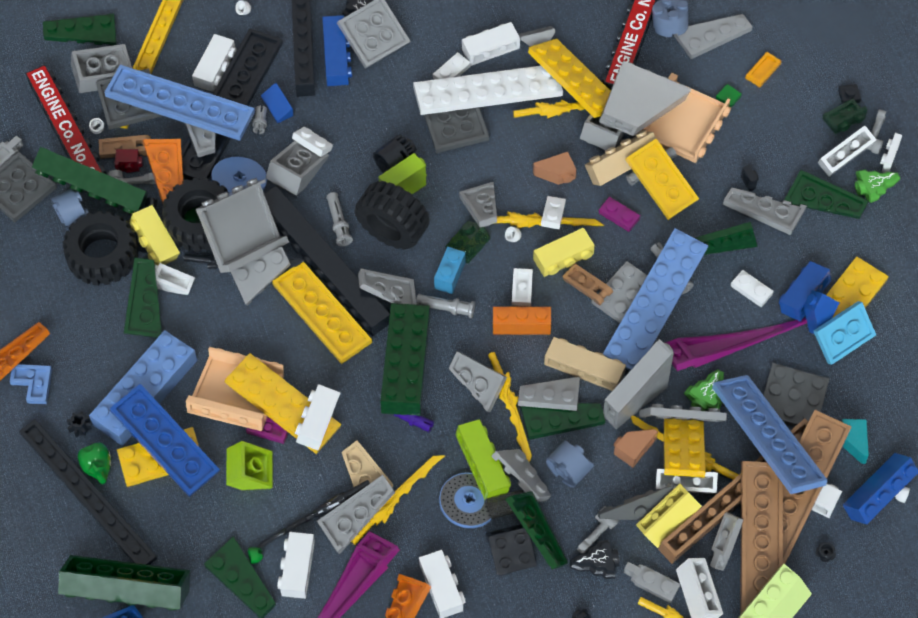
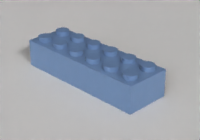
M164 330L89 415L92 425L123 446L132 434L111 413L110 408L139 384L160 404L197 362L195 350Z

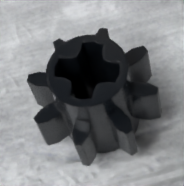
M82 411L77 414L72 413L71 419H67V423L70 425L68 427L69 433L74 431L76 437L79 435L86 436L88 429H92L90 417H84Z

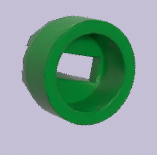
M258 547L248 548L250 564L258 563L263 559L262 549Z

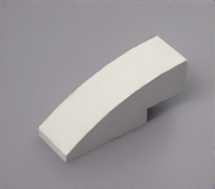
M161 263L155 265L157 289L177 294H189L195 277Z

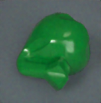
M101 442L81 449L77 456L83 472L97 479L100 484H105L111 467L109 449Z

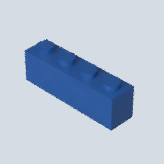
M344 15L323 17L327 86L349 85L348 78L352 77L351 66L348 67L347 64L351 62L350 52L346 50V48H350V44L337 25V22L343 19Z
M894 453L843 504L850 519L867 525L918 474V469L912 458Z

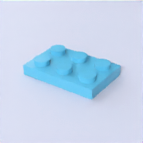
M857 301L813 330L827 363L831 365L876 336L865 307L860 301Z

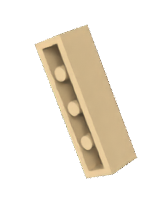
M642 130L635 134L636 137L621 141V145L618 147L608 148L605 150V154L590 158V162L585 164V167L593 185L601 186L630 170L631 167L625 159L656 139L654 132Z
M555 337L545 354L544 361L546 366L575 377H580V379L611 391L622 381L626 365L620 360L607 358L602 353H594L587 350L584 346H576L563 338L558 339Z

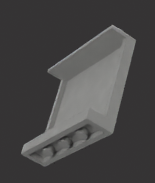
M257 178L248 180L246 182L247 185L236 186L232 188L230 193H221L217 195V199L214 201L213 199L202 202L201 207L196 209L220 273L231 272L289 243L287 236L279 235L261 188V184L266 182L265 179L257 180Z

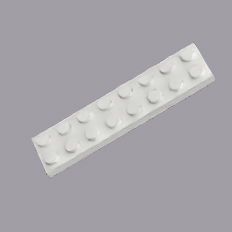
M542 66L413 82L421 115L563 95L562 86Z

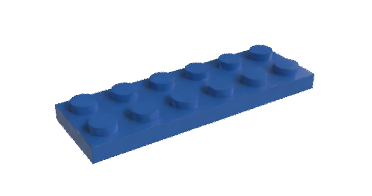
M141 384L110 408L111 413L189 497L220 471Z

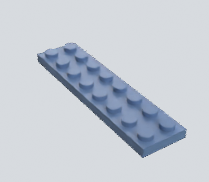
M119 65L104 92L105 97L239 141L255 113L253 107L123 65Z
M676 228L673 230L603 352L605 357L620 360L626 365V370L628 371L634 368L653 346L707 251L708 245Z
M748 375L713 383L712 389L790 494L826 486L827 478Z

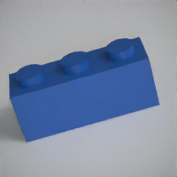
M811 261L806 267H803L798 278L792 281L788 291L782 294L779 299L781 313L801 322L805 317L804 305L811 291L823 293L830 284V269Z

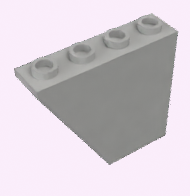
M623 61L599 122L634 136L684 102L691 88L669 80L667 77L652 73L650 70L635 66L633 63Z
M659 339L605 399L604 418L615 429H618L631 416L635 415L668 388L674 354L669 344H664Z

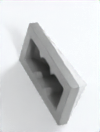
M549 26L518 35L521 41L529 46H534L550 41L555 34V28Z

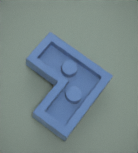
M18 364L11 370L10 384L28 386L27 403L47 404L52 367Z

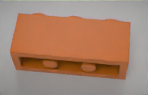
M493 307V334L550 335L551 307Z

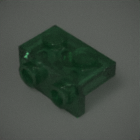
M851 99L823 114L822 119L837 134L840 131L848 130L855 123H861L866 118L868 109L866 106L861 108L854 99Z
M467 221L445 247L446 249L451 247L465 252V263H469L490 240V236L485 227H479L477 223Z

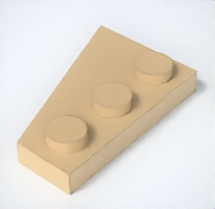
M358 440L342 451L353 487L366 480L372 483L382 475H384L391 487L394 486Z

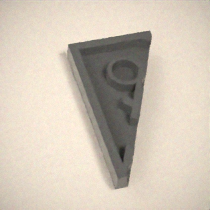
M672 483L665 484L666 487L656 491L649 490L643 495H637L624 500V504L613 508L612 506L606 507L602 511H598L599 519L642 520L673 490L674 486Z

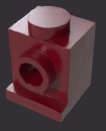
M116 149V170L127 173L140 172V167H143V156L139 155L138 149Z

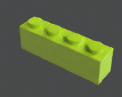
M480 419L458 425L455 436L485 502L506 496L511 486L509 476L505 475L503 471V463L499 459L495 461L491 457L496 450L493 442L489 441L487 428L482 425Z

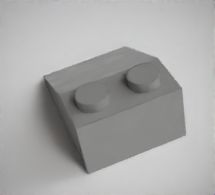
M125 44L72 51L71 67L79 93L97 91L96 82L112 78L119 65L132 68Z
M590 114L584 123L580 139L603 150L618 147L625 133L600 123V117L594 118Z
M294 141L270 161L266 179L297 196L307 187L328 159L329 154L320 157L297 141Z

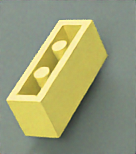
M153 205L132 214L129 224L139 236L140 245L147 250L148 258L154 260L155 265H159V263L166 265L176 260L180 252Z
M581 228L535 249L533 260L544 277L554 275L559 270L565 267L569 268L582 259H589L594 254L595 245L586 230Z
M678 484L636 526L659 548L665 538L702 506L681 484Z

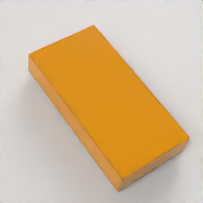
M766 52L746 74L745 79L761 87L781 65V60Z

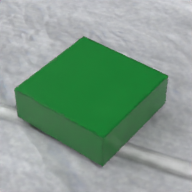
M727 84L716 95V100L725 104L727 99H730L729 107L732 108L741 98L742 93Z

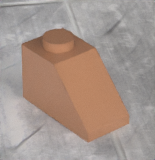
M565 152L533 163V174L536 177L559 185L576 179V168L569 153Z
M652 429L627 432L623 437L620 436L615 441L614 455L633 468L657 440L658 431Z

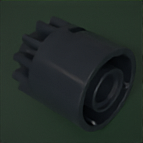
M399 134L373 153V158L382 173H385L413 153L416 156L418 154L416 153L417 149L413 141Z

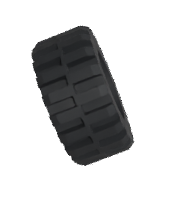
M193 178L192 181L187 179L182 181L183 184L174 186V191H169L166 195L167 199L163 201L162 216L165 228L179 247L183 245L185 250L190 251L194 249L195 252H201V249L208 251L211 250L202 224L190 223L184 220L183 216L190 209L202 206V202L206 200H216L217 195L228 192L224 185L220 186V183L215 180L211 182L209 178H203V180Z
M377 181L370 184L355 205V216L358 222L362 224V227L371 236L376 237L378 241L384 242L386 245L393 246L396 249L406 250L414 247L429 225V214L424 205L417 198L413 197L409 191L407 192L402 187L395 186L390 182Z
M97 211L96 214L90 212L82 218L81 216L76 219L77 222L69 226L70 231L67 230L65 232V239L63 241V252L69 269L74 273V276L78 279L82 278L84 283L89 284L92 282L93 285L97 286L100 283L109 285L112 281L116 283L120 281V277H126L129 274L128 270L133 269L134 259L138 258V245L129 222L124 220L122 216H114L113 212L108 211L107 213ZM110 239L118 243L116 248L104 257L94 258L84 254L86 248L96 240Z

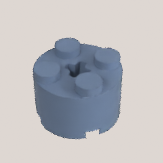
M657 1L652 8L655 32L664 37H672V34L677 33L679 36L685 33L689 23L687 1Z
M69 189L50 199L51 202L55 203L53 207L61 223H65L67 226L65 227L66 231H70L69 226L72 223H76V219L81 216L83 218L89 213L86 208L81 206L80 202L83 200L76 190Z
M566 440L548 456L546 461L550 471L556 477L560 475L564 478L562 482L569 487H575L594 467L593 463L583 455L585 452L579 445L573 446Z

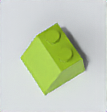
M240 441L227 448L226 485L240 490L273 488L272 451L244 441Z

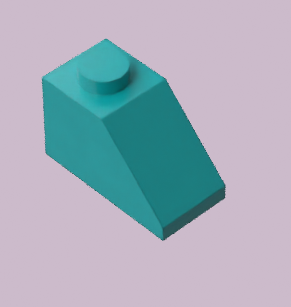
M842 419L843 423L852 427L843 448L861 464H866L869 456L867 420Z

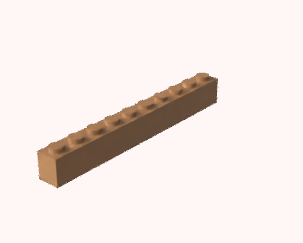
M805 418L791 430L798 442L808 424ZM760 456L755 462H766L763 456ZM741 474L661 542L658 550L671 564L718 525L726 512L731 513L741 505Z

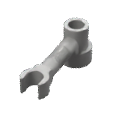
M880 109L871 131L876 141L867 148V150H871V153L878 155L880 154L883 140L877 139V136L885 121V114L887 112Z
M120 170L108 172L109 176L130 185L142 183L156 184L153 173L139 177L123 178V173Z
M597 514L595 519L600 524L578 546L577 551L581 554L586 553L596 539L608 527L612 530L619 520L599 519Z

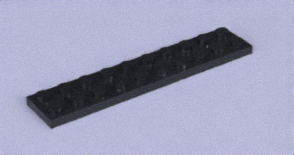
M249 28L213 95L249 106L283 44L282 39ZM216 133V152L197 157L189 136L181 151L183 177L193 180V178H199V180L209 178L231 138Z

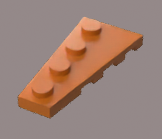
M143 139L145 151L163 204V201L167 199L166 195L168 192H173V187L177 184H183L181 139Z
M40 322L0 349V381L50 334L48 329Z
M399 574L397 578L399 583L397 589L393 590L391 596L393 601L391 607L387 608L385 616L386 618H415L431 586L425 582Z

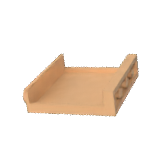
M671 73L668 79L679 83L677 82L678 75ZM691 88L684 102L643 130L654 132L656 139L664 149L667 150L669 147H672L677 155L696 163L699 157L703 158L707 144L712 143L715 131L720 130L723 124L722 119L728 117L731 111V107H729L730 99H727L724 104Z
M209 347V358L192 396L188 395L186 400L187 413L262 431L268 416L224 382L227 376L246 356L220 348ZM257 358L281 378H284V365Z

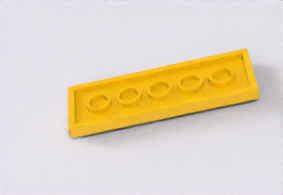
M558 39L529 47L528 53L594 118L602 115L611 90Z
M304 262L297 267H292L272 281L273 286L341 364L372 343L369 335Z
M249 353L227 376L224 382L297 439L298 435L295 434L299 423L303 424L305 418L301 416L305 406L310 407L311 402L308 401L305 395ZM331 416L319 450L308 448L317 454L338 431L341 424Z

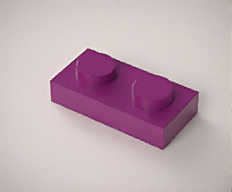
M611 197L599 209L600 215L628 232L640 220L639 214Z
M268 417L262 431L246 429L247 434L281 444L285 443L288 435L285 429Z

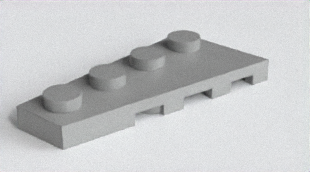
M743 14L691 25L688 26L687 31L682 35L678 36V33L673 35L690 59H693L752 31V25Z
M731 188L723 201V205L789 235L793 233L807 207L802 204L800 206L791 205V202L785 200L783 202L772 200L773 197L769 196L758 197L755 193Z
M652 404V407L639 410V418L656 416V419H670L675 417V419L690 420L691 418L697 421L723 422L727 420V413H721L720 409L709 408L708 411H701V407H690L689 410H682L683 406L672 405L669 409L663 408L664 405Z
M384 475L317 521L338 554L348 546L395 493Z

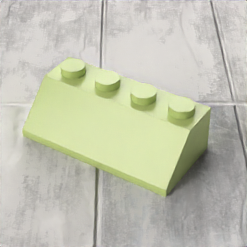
M783 564L738 618H793L812 593L803 580Z

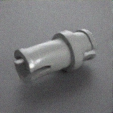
M261 105L255 108V119H253L252 126L254 127V133L257 134L258 130H260L259 134H263L267 126V108L263 106L261 112Z

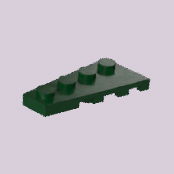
M114 14L44 21L43 36L48 41L68 42L70 40L81 44L92 42L95 45H102L103 43L114 46L117 45Z
M800 170L784 199L791 202V205L800 206L802 204L806 205V208L857 219L861 218L869 202L803 170Z
M751 222L695 237V239L708 245L704 255L758 247Z
M134 259L124 334L158 338L162 334L154 260Z
M578 403L577 411L520 406L528 440L605 424L601 404Z
M533 492L511 495L505 500L551 569L560 568L568 564Z
M234 537L204 563L205 568L259 618H264L276 606L272 596Z

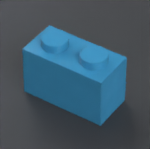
M447 247L434 277L435 289L453 294L465 266V252Z

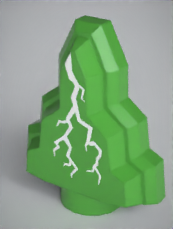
M866 169L856 171L858 181H855V189L859 196L864 195L866 200L872 203L879 200L880 196L886 193L887 188L893 187L901 178L895 172L879 173L877 171L868 172Z
M717 369L710 373L705 380H699L694 386L690 385L684 395L692 401V407H701V411H706L709 408H721L722 402L712 387L714 382L724 380V372Z

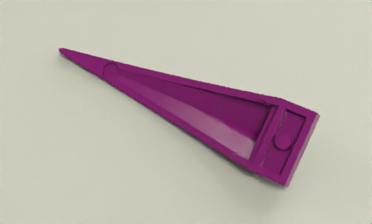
M803 318L801 322L794 320L765 328L729 334L677 338L665 343L671 346L674 352L672 365L679 371L691 366L694 368L804 325L807 323V320Z
M369 531L356 546L340 580L318 618H340L388 569V563L400 551L397 545Z

